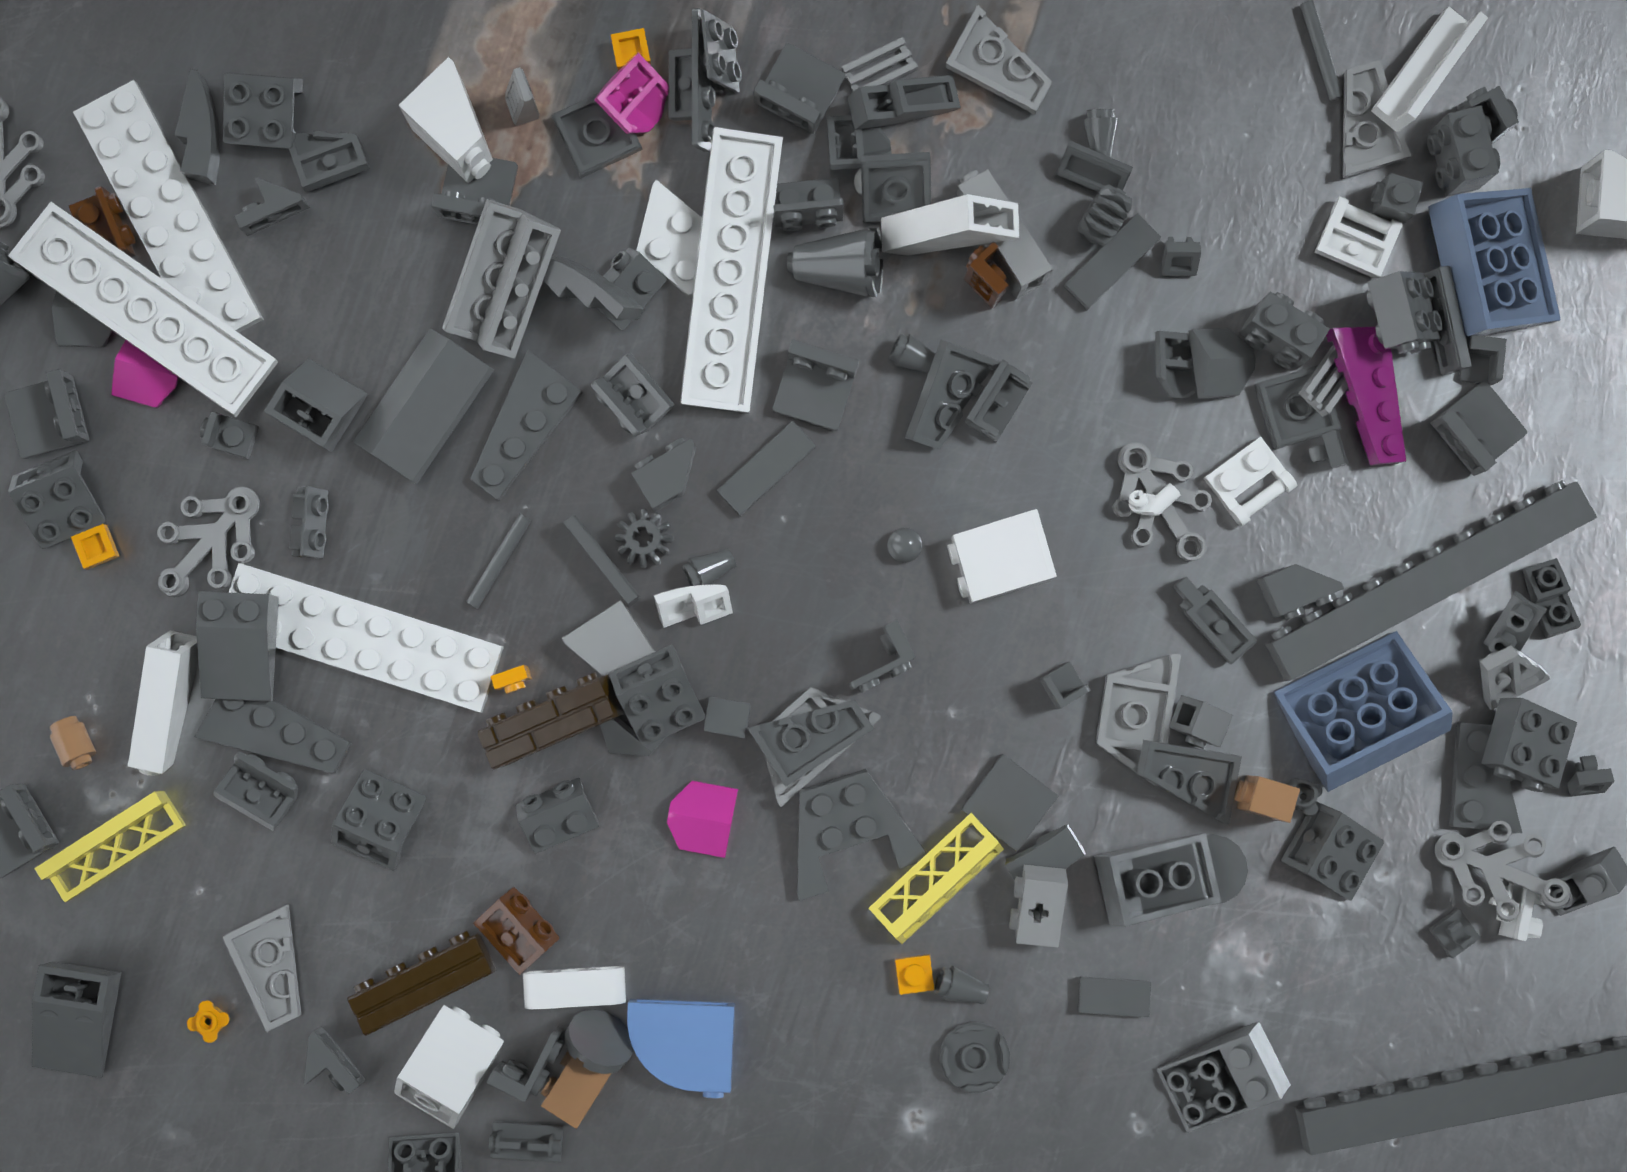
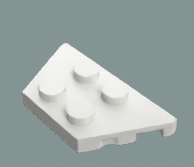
M655 180L652 185L636 251L640 252L673 285L690 298L693 296L702 217L659 181Z

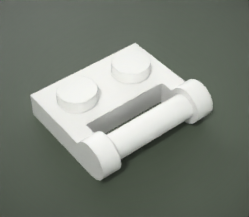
M1339 196L1331 210L1330 217L1314 253L1374 279L1380 278L1400 233L1402 223L1394 219L1391 222L1348 204V199ZM1342 217L1384 234L1383 241L1340 223Z
M1262 437L1256 439L1203 478L1235 522L1241 527L1251 521L1250 517L1283 492L1289 493L1298 486L1294 477L1283 467ZM1271 472L1276 481L1244 505H1239L1235 498Z

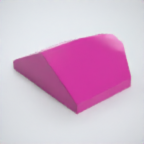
M638 52L605 84L594 100L626 134L650 132L662 118L666 97L669 94V84Z
M125 340L115 358L111 395L159 408L162 405V401L176 388L179 377Z
M691 781L670 802L667 824L680 850L726 857L738 789Z

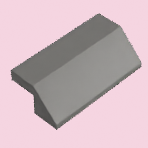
M486 199L442 327L443 330L447 333L475 340L483 350L515 359L561 230L518 208Z

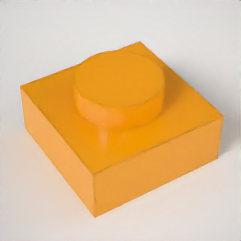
M644 28L610 34L618 71L638 52L651 65Z
M106 524L98 525L71 536L83 569L89 570L120 557Z
M526 665L490 676L494 689H504L506 694L526 688L524 682L532 679L529 668Z
M930 954L895 958L900 995L934 990Z

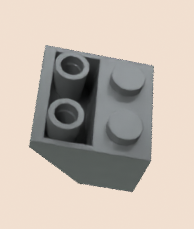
M308 358L281 383L264 412L328 451L333 452L368 394Z

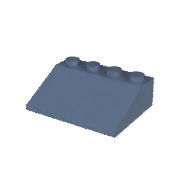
M1531 188L1456 194L1428 206L1441 267L1450 266L1466 338L1471 335L1487 336L1561 320Z
M1397 631L1274 692V696L1310 766L1327 792L1451 731L1452 710Z

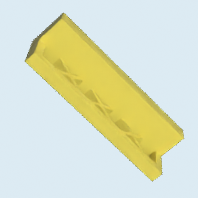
M154 791L34 869L41 880L50 879L63 901L68 902L186 825L165 791ZM164 808L173 825L164 831L150 829L153 814ZM145 820L144 827L135 826ZM129 829L142 832L139 847L134 850L120 848L123 833ZM149 833L156 835L147 841ZM115 839L114 846L106 845ZM100 848L112 851L110 864L104 869L91 867L93 854ZM119 852L126 854L125 856L117 860ZM86 858L84 865L76 864ZM70 867L83 870L80 884L69 891L59 874ZM89 871L97 873L88 879Z
M970 813L868 909L895 939L903 944L999 855L1004 848L979 820ZM971 825L984 837L974 848L961 847V834ZM956 840L955 847H949ZM942 852L955 853V866L948 872L935 871L936 858ZM960 853H967V854L960 860ZM930 864V871H923ZM916 876L929 877V890L922 896L910 895V882ZM935 877H942L935 883ZM904 888V895H897ZM891 900L904 901L903 914L893 923L880 911ZM909 901H916V902L909 908Z

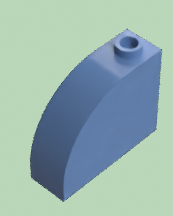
M654 999L629 1000L627 1026L631 1045L640 1062L653 1076L678 1089L703 1092V1097L723 1098L724 1093H731L735 1003Z

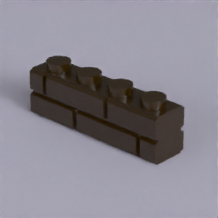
M596 672L577 679L578 687L567 691L566 687L562 686L546 693L548 700L537 704L535 699L515 707L517 714L507 718L505 713H501L485 720L488 727L479 730L477 735L483 749L486 750L485 754L491 768L495 770L505 767L623 715L624 710L616 696L609 675L597 677Z
M465 931L449 939L448 941L451 946L438 952L435 946L418 954L419 962L408 968L402 962L386 970L385 973L388 977L375 983L373 978H370L354 986L353 988L356 993L349 996L347 1001L357 1018L363 1034L367 1036L497 971L481 935L477 933L470 937L468 931Z

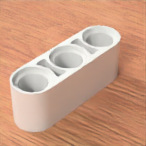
M624 966L538 970L523 973L525 1009L601 1006L626 1003Z

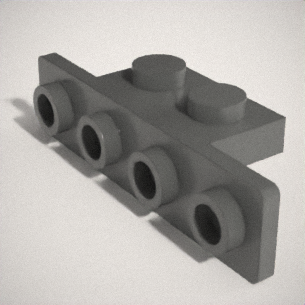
M695 8L692 9V48L669 50V119L673 121L692 120V146L703 152H710L712 133L715 127L712 122L715 92L712 87V80L707 78L701 19L702 9Z

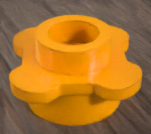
M205 1000L199 1004V1010L195 1016L187 1020V1027L190 1031H197L201 1034L205 1042L212 1043L217 1040L218 1032L229 1024L230 1018L228 1013L215 1007L212 1001ZM207 1018L211 1019L210 1025L205 1023Z

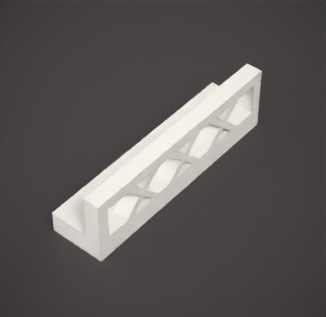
M1451 7L1446 8L1371 112L1396 132L1414 121L1488 17L1480 11L1470 20L1466 21Z

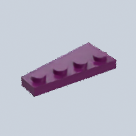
M1376 326L1329 329L1326 337L1328 343L1332 341L1338 355V358L1334 360L1338 372L1343 371L1350 391L1345 393L1349 404L1356 408L1359 417L1356 425L1370 465L1406 462L1391 349H1385L1384 344H1381L1378 340Z

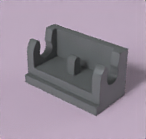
M1002 359L966 418L965 424L997 442L1031 387V378Z

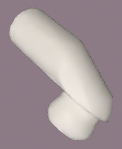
M1171 483L1167 484L1156 495L1143 493L1142 490H1135L1129 495V507L1137 514L1158 516L1177 500L1181 494Z

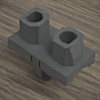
M1515 591L1483 643L1489 646L1488 648L1491 652L1501 651L1510 645L1521 651L1547 609L1530 602L1522 594Z

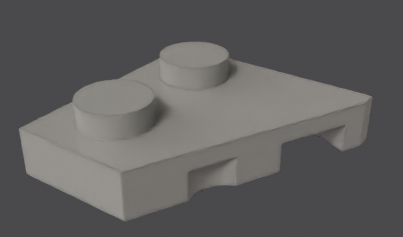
M1511 645L1501 651L1490 653L1484 660L1480 661L1483 698L1491 710L1498 707L1500 698H1516L1550 680V676L1541 666Z

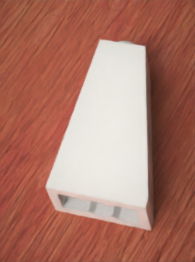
M967 194L882 217V252L909 256L1018 239V203Z
M170 630L146 646L128 767L137 768L142 774L151 776L163 774L174 764L198 665L197 636Z

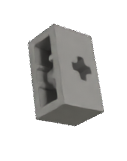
M1024 864L1022 877L1016 876L1014 885V898H1019L1018 908H1012L1010 913L1009 928L1010 930H1015L1016 943L1059 948L1068 887L1066 869ZM1036 903H1040L1039 908H1035Z

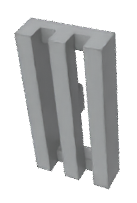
M903 37L842 66V72L845 73V78L852 92L859 88L857 83L904 60L907 65L862 87L888 85L896 79L917 71L918 66L913 61L912 54L907 49ZM898 50L900 51L899 54L885 61H882L854 76L852 75V72H855Z
M1334 345L1298 393L1322 417L1330 414L1348 388L1347 381L1343 375L1324 403L1321 404L1342 374V372H1338L1336 366L1315 397L1311 394L1335 361L1334 359L1338 358Z

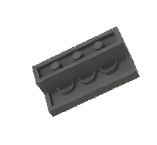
M430 328L353 442L417 484L494 369L450 339Z

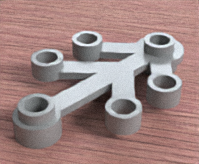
M1 98L0 207H4L5 212L0 217V228H5L11 225L17 216L16 203L31 187L41 186L45 181V174L36 165H26L21 171V178L6 192L5 180L29 154L39 153L44 143L37 133L26 131L20 136L19 143L4 158L3 121L8 117L9 107ZM35 137V145L33 147L28 148V139ZM37 171V178L34 181H29V173Z
M1133 442L1127 444L1118 455V465L1125 475L1120 497L1113 504L1115 515L1120 518H1127L1133 514L1131 508L1128 513L1120 512L1118 504L1121 501H1126L1129 504V495L1135 491L1138 479L1147 494L1156 495L1166 484L1158 483L1151 471L1171 474L1175 481L1186 482L1193 475V466L1188 461L1174 462L1153 457L1150 449L1142 443ZM1136 454L1140 457L1141 463L1139 466L1130 464V455ZM1182 465L1188 469L1187 477H1180L1177 474L1176 469L1178 466ZM1175 487L1181 494L1175 500L1176 502L1188 504L1195 511H1204L1210 507L1212 497L1209 492L1205 490H1197L1195 492ZM1200 494L1206 498L1205 506L1200 507L1195 503L1196 495ZM1171 504L1161 515L1178 541L1176 544L1177 554L1185 561H1195L1201 558L1206 551L1205 540L1199 534L1188 531ZM1140 514L1138 527L1131 534V540L1134 545L1145 547L1152 542L1154 537L1152 526L1155 516ZM1139 530L1147 532V542L1141 543L1137 540L1136 534ZM1188 541L1194 543L1196 547L1193 554H1188L1184 550V544Z
M237 487L231 490L226 498L200 500L194 496L186 497L181 502V511L190 518H199L203 513L224 514L212 524L177 526L173 523L165 522L159 526L157 536L162 542L167 544H175L179 540L200 539L175 568L166 569L159 575L158 587L162 593L171 597H180L185 594L189 588L188 575L211 550L212 569L207 575L208 583L217 589L227 588L231 583V574L227 566L226 533L234 524L237 542L231 547L232 558L240 563H248L253 559L255 551L251 545L250 519L257 514L260 506L259 498L253 490L246 487ZM244 498L246 505L243 509L238 510L236 502L238 499ZM195 501L198 505L197 510L194 513H189L188 506L191 502ZM172 527L174 535L172 538L166 539L165 531ZM246 546L248 550L247 555L244 558H239V548ZM222 572L224 574V581L221 584H216L215 576L217 573ZM170 576H174L176 583L173 587L168 588L166 581Z
M1496 821L1490 826V829L1467 838L1457 833H1447L1436 842L1435 855L1437 860L1445 867L1453 868L1463 890L1462 899L1470 907L1480 906L1484 901L1485 893L1479 885L1474 884L1467 865L1482 871L1497 904L1496 913L1503 921L1510 922L1516 919L1519 913V906L1514 900L1510 899L1502 879L1540 894L1543 904L1551 909L1562 908L1569 901L1570 888L1563 880L1553 878L1545 881L1508 866V864L1527 857H1540L1545 851L1546 843L1539 835H1530L1525 839L1524 843L1490 856H1484L1474 852V850L1493 842L1498 844L1506 843L1511 836V827L1505 821ZM1496 827H1503L1507 831V835L1503 838L1496 837L1493 830ZM1530 841H1537L1541 845V850L1533 852L1529 850L1527 844ZM1450 844H1455L1459 847L1460 852L1454 856L1447 853L1446 847ZM1554 886L1559 887L1563 895L1560 898H1553L1549 894V889ZM1476 890L1480 894V899L1475 902L1470 901L1466 896L1467 892ZM1509 904L1513 906L1515 912L1511 916H1506L1501 912V907Z

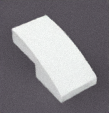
M726 585L688 586L654 595L658 616L664 628L695 616L700 625L733 613Z

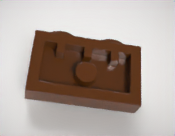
M100 186L95 188L96 195L69 205L71 214L75 219L128 256H136L132 248V244H135L136 241L130 227L122 223L119 213L123 212V208L115 193L111 194Z
M992 242L987 248L982 244L968 258L969 262L965 266L967 272L964 278L968 285L992 309L1002 300L1009 286L1005 282L1007 277L1004 272L995 264L989 266L994 260L999 247L995 242Z
M515 887L500 897L473 922L519 975L560 939L552 925L539 915L531 906L528 898Z

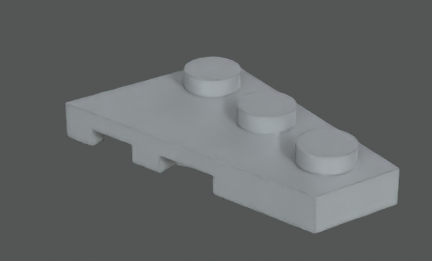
M977 5L949 56L945 68L1035 115L1052 81L1024 52H1021L1007 38L1008 35L1000 27H997L986 16V12Z
M1380 59L1349 68L1344 72L1343 178L1401 162L1411 157L1403 129L1396 132L1371 112L1388 88Z
M288 904L222 936L266 1032L301 1015Z

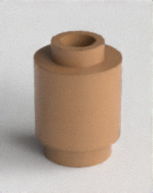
M77 716L63 718L49 727L52 732L50 739L63 767L71 766L72 770H78L93 762L91 757L97 752L84 723L79 722Z

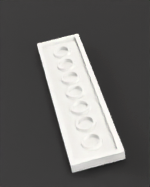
M132 80L73 112L162 280L238 333L264 320L192 184L180 171L181 164L138 83Z
M718 127L713 128L680 404L745 413L750 411L774 214L773 205H775L783 137Z
M53 202L48 204L8 255L10 259L235 417L238 416L278 363L270 354Z
M238 563L229 589L230 593L270 594L279 597L276 648L477 712H483L492 684L490 676L495 675L503 646Z

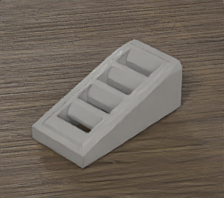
M520 67L513 69L505 92V100L514 125L519 126L539 119L540 114L523 69Z

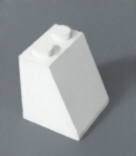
M448 57L399 104V107L411 129L467 183H470L474 178L480 179L488 172L491 166L490 162L493 159L464 83L454 62Z
M1612 150L1602 151L1581 167L1576 234L1627 239V159Z
M1037 509L955 534L951 537L953 544L947 545L952 564H959L962 577L957 578L962 598L968 597L970 604L1047 583L1057 577Z
M443 1005L398 1075L394 1094L454 1129L501 1051L504 1040L499 1038L500 1033L494 1028L485 1024L480 1027L470 1021L469 1014L455 1006L450 1009Z

